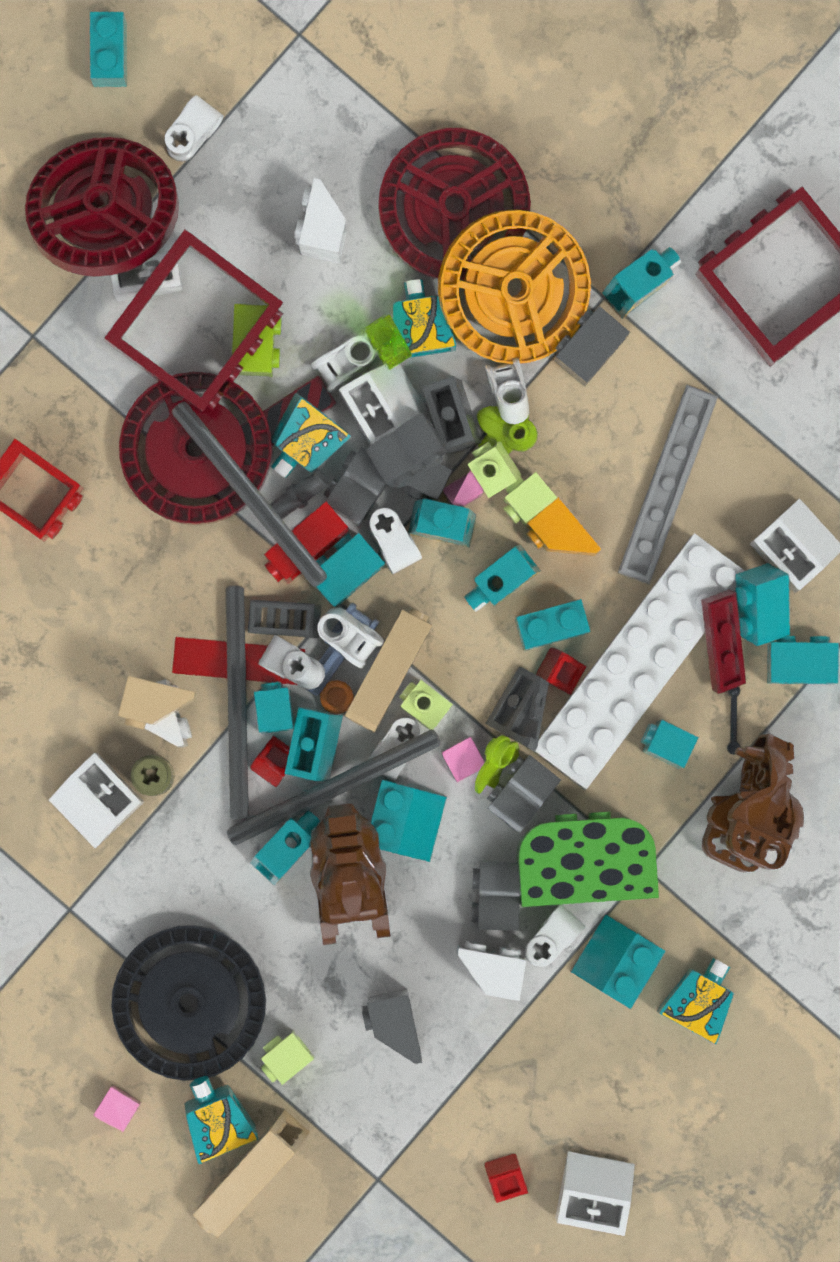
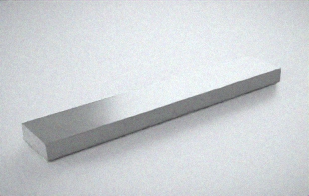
M686 385L619 567V574L650 584L718 396Z

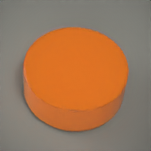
M339 680L327 683L320 693V701L324 709L335 714L346 712L354 699L351 687Z

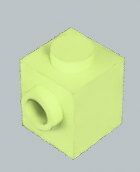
M489 442L481 445L472 451L474 458L467 464L488 498L513 484L521 476V473L501 442L493 446Z
M535 472L525 481L520 477L505 489L508 493L504 498L507 506L503 509L515 524L521 521L526 526L531 519L556 500L557 497Z
M422 680L417 685L411 681L399 696L404 701L400 707L429 730H434L453 705Z
M292 1031L284 1039L277 1035L263 1047L266 1053L261 1057V1060L265 1063L261 1066V1069L273 1083L278 1079L283 1085L313 1061L315 1056L299 1036Z

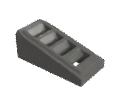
M250 600L248 633L319 638L317 629L321 619V605ZM262 608H268L266 627H261ZM276 609H281L279 628H275ZM290 610H295L293 629H289ZM304 611H307L305 630H302Z

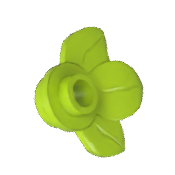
M488 406L477 412L478 423L482 430L487 433L478 447L486 442H489L491 446L501 442L507 453L510 454L513 450L518 452L527 451L536 443L538 432L535 425L529 420V415L519 424H510L502 420L497 406ZM524 429L525 436L521 439H516V431Z
M501 735L498 738H493L488 743L485 749L486 761L479 770L475 781L476 793L480 794L486 785L491 788L497 786L503 768L515 762L519 757V745L517 742L510 741L508 737Z

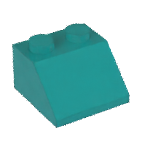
M382 780L371 819V824L379 834L380 850L430 862L447 797Z
M605 914L572 968L571 973L631 1009L666 951Z

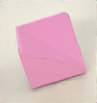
M471 470L467 475L443 489L450 504L460 507L483 495L484 491Z
M471 737L441 753L456 782L479 771L485 763Z
M112 1085L93 1116L124 1132L142 1102Z

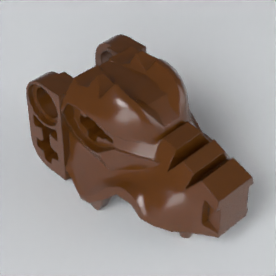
M769 733L759 735L752 746L738 747L735 754L744 758L740 790L729 796L711 797L713 805L707 813L708 824L702 838V850L707 857L743 873L753 872L758 868L766 870L781 868L788 859L794 840L799 838L800 827L803 828L804 826L803 807L799 800L789 792L792 780L786 776L793 774V764L788 763V761L794 760V745ZM721 837L720 843L725 845L728 850L715 851L716 845L712 843V840ZM768 850L777 852V859L773 864H769L765 860ZM741 859L751 863L752 865H750L749 867L745 866L742 863Z
M352 803L328 806L322 821L316 826L310 840L312 851L310 877L318 898L323 945L337 944L336 935H339L338 924L354 921L372 920L373 931L376 930L377 939L391 937L384 890L386 863L379 848V834L371 822L363 817Z

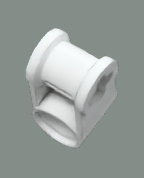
M195 95L186 104L180 116L165 134V143L170 157L180 162L191 159L206 139L216 131L224 116L199 96ZM186 138V146L180 144L177 148L175 147L174 141L176 139L183 141Z
M355 336L336 349L319 357L311 366L314 370L318 369L328 385L327 391L332 393L370 367L375 361L376 350L369 338ZM363 344L370 349V354L365 360L357 361L351 356V351L356 345ZM328 365H330L333 368V370L337 374V377L333 375Z
M518 357L513 358V364L506 363L495 367L486 365L485 370L492 394H494L502 420L510 424L523 422L530 412L527 390Z
M381 508L371 515L368 523L369 531L392 574L422 559L415 542L393 510ZM382 515L384 519L390 518L393 523L389 526L390 532L386 533L384 529H376L375 525L379 522L378 516Z
M342 608L329 609L318 623L317 630L319 636L339 651L349 662L362 669L367 665L366 659L376 646H381L384 643L383 638L376 631L362 624ZM327 619H338L343 625V631L340 633L330 631L327 626ZM363 641H365L366 644H365V645L363 646V648L359 651V650H358L359 646L362 644Z
M276 635L272 638L258 663L284 679L285 677L305 689H315L323 682L325 677V669L320 662Z
M409 717L396 720L383 740H380L368 760L404 743L399 739L400 732L397 731L399 725L405 727L408 723L413 726L411 732L415 735L414 737L421 735L419 724ZM406 763L382 774V776L394 783Z
M559 904L526 945L525 955L527 960L534 966L539 967L551 964L586 926L562 904ZM535 943L539 946L544 943L548 945L546 952L549 957L547 959L541 957L536 960L533 957L536 951L532 947Z

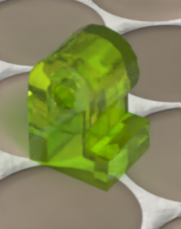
M384 314L360 330L389 371L412 356L407 343L390 314Z

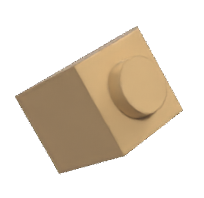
M128 676L118 716L126 718L124 725L145 730L146 723L155 725L195 701L197 693Z

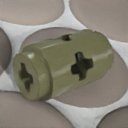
M146 755L137 760L132 767L131 781L136 790L141 794L159 796L170 790L174 783L175 771L173 766L163 757ZM158 768L156 774L160 777V780L148 783L150 777L146 774L147 770Z

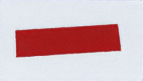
M175 637L172 673L227 678V641ZM245 643L246 680L297 685L258 664L268 645Z

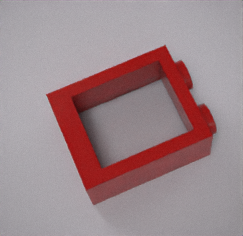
M14 439L0 458V490L24 457L70 489L41 529L2 501H0V511L43 542L48 537L53 540L64 525L61 519L68 510L73 512L81 503L84 496L80 493L84 488L20 441Z
M325 502L296 526L292 532L311 556L318 560L349 533V528L332 507ZM278 543L264 554L268 560L264 566L278 583L284 579L287 584H290L301 574L300 570Z

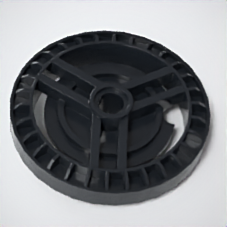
M183 925L159 931L146 938L132 950L116 975L112 990L111 1008L118 1036L127 1051L138 1063L166 1078L189 1081L202 1076H208V1078L216 1076L230 1069L244 1058L253 1047L261 1032L266 1015L267 998L265 984L259 967L250 953L239 942L227 934L210 927ZM193 943L205 945L220 952L216 958L198 952L176 953L159 961L147 975L139 974L140 969L149 958L169 946ZM225 957L235 965L230 972L221 963ZM240 972L247 989V1017L244 1027L236 1040L223 1052L217 1054L213 1036L217 1033L229 1035L238 1018L240 996L234 977ZM134 981L142 982L139 994L131 992ZM190 993L197 997L198 1007L195 1011L188 1012L181 1007L180 999L182 995ZM131 1001L138 1002L141 1022L150 1037L170 1051L188 1054L190 1061L174 1060L154 1050L142 1038L132 1017ZM208 1050L210 1058L198 1061L196 1053Z

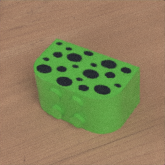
M611 812L589 813L588 820H577V814L555 815V822H545L533 826L522 836L518 844L517 863L519 869L520 905L522 907L659 898L655 843L649 831L637 821L627 818H611Z

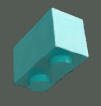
M90 12V79L94 87H127V21L124 12Z
M350 533L347 534L334 546L338 550L329 559L323 555L316 561L327 574L326 580L316 588L333 608H337L385 566V562L360 533L354 537Z
M769 563L736 574L735 592L741 637L756 646H760L790 635L789 574Z
M582 599L515 618L524 651L591 632Z
M785 636L777 639L776 642L767 644V684H838L839 643H830V637L811 636L808 643L796 642V636Z
M281 682L261 684V691L254 692L259 733L265 734L294 730L290 689L288 687L282 688Z
M298 707L285 774L313 781H327L330 779L343 715Z
M664 720L656 721L655 725L652 723L648 724L640 742L645 744L642 752L677 769L685 768L699 737Z

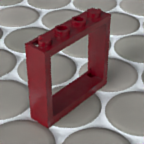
M803 186L795 192L791 188L785 191L775 200L779 205L769 213L766 209H763L750 220L753 226L744 233L738 229L724 241L726 247L718 254L714 250L706 254L698 261L701 267L695 274L770 367L840 312V293L773 346L713 271L798 203L840 254L839 230Z
M184 229L104 337L103 341L202 413L206 407L212 411L224 395L219 389L227 380L232 384L244 367L239 362L246 353L253 356L264 341L259 337L266 326L273 329L284 314L279 310L284 302ZM189 247L268 305L201 397L122 339Z

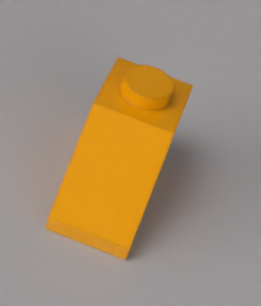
M559 497L526 525L530 530L526 535L537 549L543 546L547 552L595 556L601 550L599 545Z

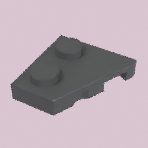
M519 666L485 724L535 752L538 746L549 683Z

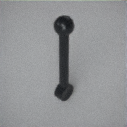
M739 686L728 690V694L731 696L730 742L727 745V751L735 755L736 749L740 748L739 743H737V697L741 692Z

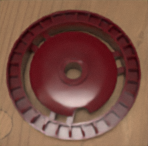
M443 128L431 131L415 138L403 147L387 168L379 191L378 212L380 225L385 239L393 252L407 266L422 275L438 280L442 260L430 257L417 249L401 228L396 209L397 190L405 193L404 211L411 232L424 246L432 242L439 243L442 246L444 258L451 243L469 224L485 215L504 211L502 191L506 188H509L511 194L512 210L530 211L529 186L516 158L492 137L464 128ZM446 148L470 150L482 155L493 163L491 166L486 167L470 157L446 155L429 161L420 169L413 166L421 157L433 151ZM497 170L501 172L505 179L500 184L493 174ZM406 172L414 175L409 185L401 182ZM450 197H457L463 202V210L459 213H451L447 210L445 201ZM508 229L504 237H523L526 229ZM495 233L482 240L475 246L472 252L486 245ZM470 254L466 259V261L468 262L472 261L470 260ZM462 267L460 281H465L468 268Z
M114 137L92 138L77 142L52 156L38 170L31 181L25 202L26 222L33 241L42 255L52 264L65 271L93 277L123 273L142 265L152 258L166 244L173 233L179 212L176 184L170 169L162 158L138 142ZM125 166L135 168L144 173L158 188V205L152 219L153 201L147 183L140 175L130 178L123 174ZM61 185V187L55 195L53 204L49 205L51 197L53 196L56 189ZM53 218L54 222L46 223L47 220ZM60 234V235L63 237V239H64L65 241H67L69 244H71L72 246H70V245L66 244L65 242L59 240L55 235Z
M193 371L178 373L172 376L193 392H205L217 375ZM226 380L219 391L224 394L223 398L232 402L247 418L251 427L254 445L246 444L244 432L238 420L221 404L218 403L212 411L206 407L202 413L189 403L187 404L241 470L247 473L246 476L260 491L269 474L273 456L269 424L254 398L237 383L233 382L231 384ZM158 381L136 399L122 425L119 439V459L124 477L130 489L152 512L176 523L206 525L232 517L247 506L235 490L220 501L208 505L187 506L171 502L176 495L192 499L210 497L225 490L230 484L204 452L198 457L188 455V445L194 440L172 414L174 407L186 401L180 400L173 403L172 397L177 395ZM166 402L169 417L162 422L154 420L146 437V459L154 476L148 483L139 461L140 436L152 412L162 403ZM246 452L253 453L251 465L244 464ZM159 484L168 490L164 497L155 491Z

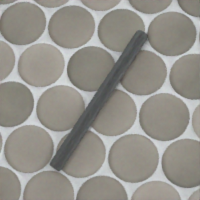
M181 402L172 410L174 417L313 587L323 583L327 578L325 571L187 402Z
M242 586L226 587L230 817L231 819H247L249 816L244 588Z
M431 729L227 830L228 838L233 845L241 844L288 821L290 818L292 819L439 747L441 744L437 733Z

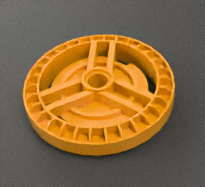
M498 211L485 215L469 224L449 246L442 260L438 276L440 307L455 337L476 354L500 363L513 364V358L517 357L520 364L530 363L556 352L555 348L567 334L572 338L579 329L580 324H577V322L586 313L590 300L591 279L589 266L575 238L563 226L551 218L530 211ZM523 228L544 236L539 242L520 236L499 238L488 243L478 251L471 262L466 261L475 246L488 236L502 230ZM550 243L558 249L554 255L546 248ZM564 259L569 276L567 303L561 317L543 335L542 328L554 317L562 301L563 278L555 277L552 270ZM462 267L468 268L465 281L459 280ZM518 278L522 285L521 290L517 295L511 296L507 289L508 283L512 279ZM459 288L464 289L467 306L476 321L492 333L505 337H514L516 345L497 344L481 336L465 317L460 303ZM534 333L535 340L525 343L523 336Z

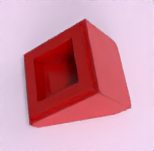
M551 647L536 675L546 680L552 686L571 695L587 666L563 651Z
M273 735L255 758L250 769L272 786L277 787L286 776L285 769L290 747Z
M510 1154L484 1164L496 1203L528 1193L516 1154Z

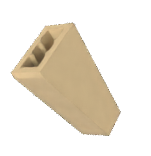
M411 608L409 613L404 610L401 611L349 706L345 718L373 733L377 731L432 628V625L427 623L429 619L427 615Z
M284 1110L194 1212L192 1216L197 1219L198 1225L205 1232L212 1233L218 1238L292 1158L310 1132Z

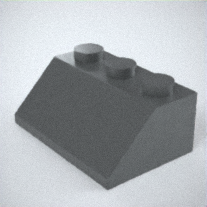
M403 989L368 997L367 1005L362 1008L366 1031L373 1030L374 1038L414 1064L422 1063V1055L408 990Z

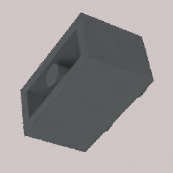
M600 306L594 313L588 309L577 322V324H580L578 332L572 338L567 334L555 348L559 353L555 358V362L584 387L630 333L629 330Z
M452 376L422 387L435 430L447 448V453L453 454L482 443L462 380Z

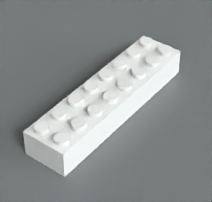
M694 533L540 736L534 753L583 790H587L705 633L701 600L729 589L735 592L736 574L744 570Z

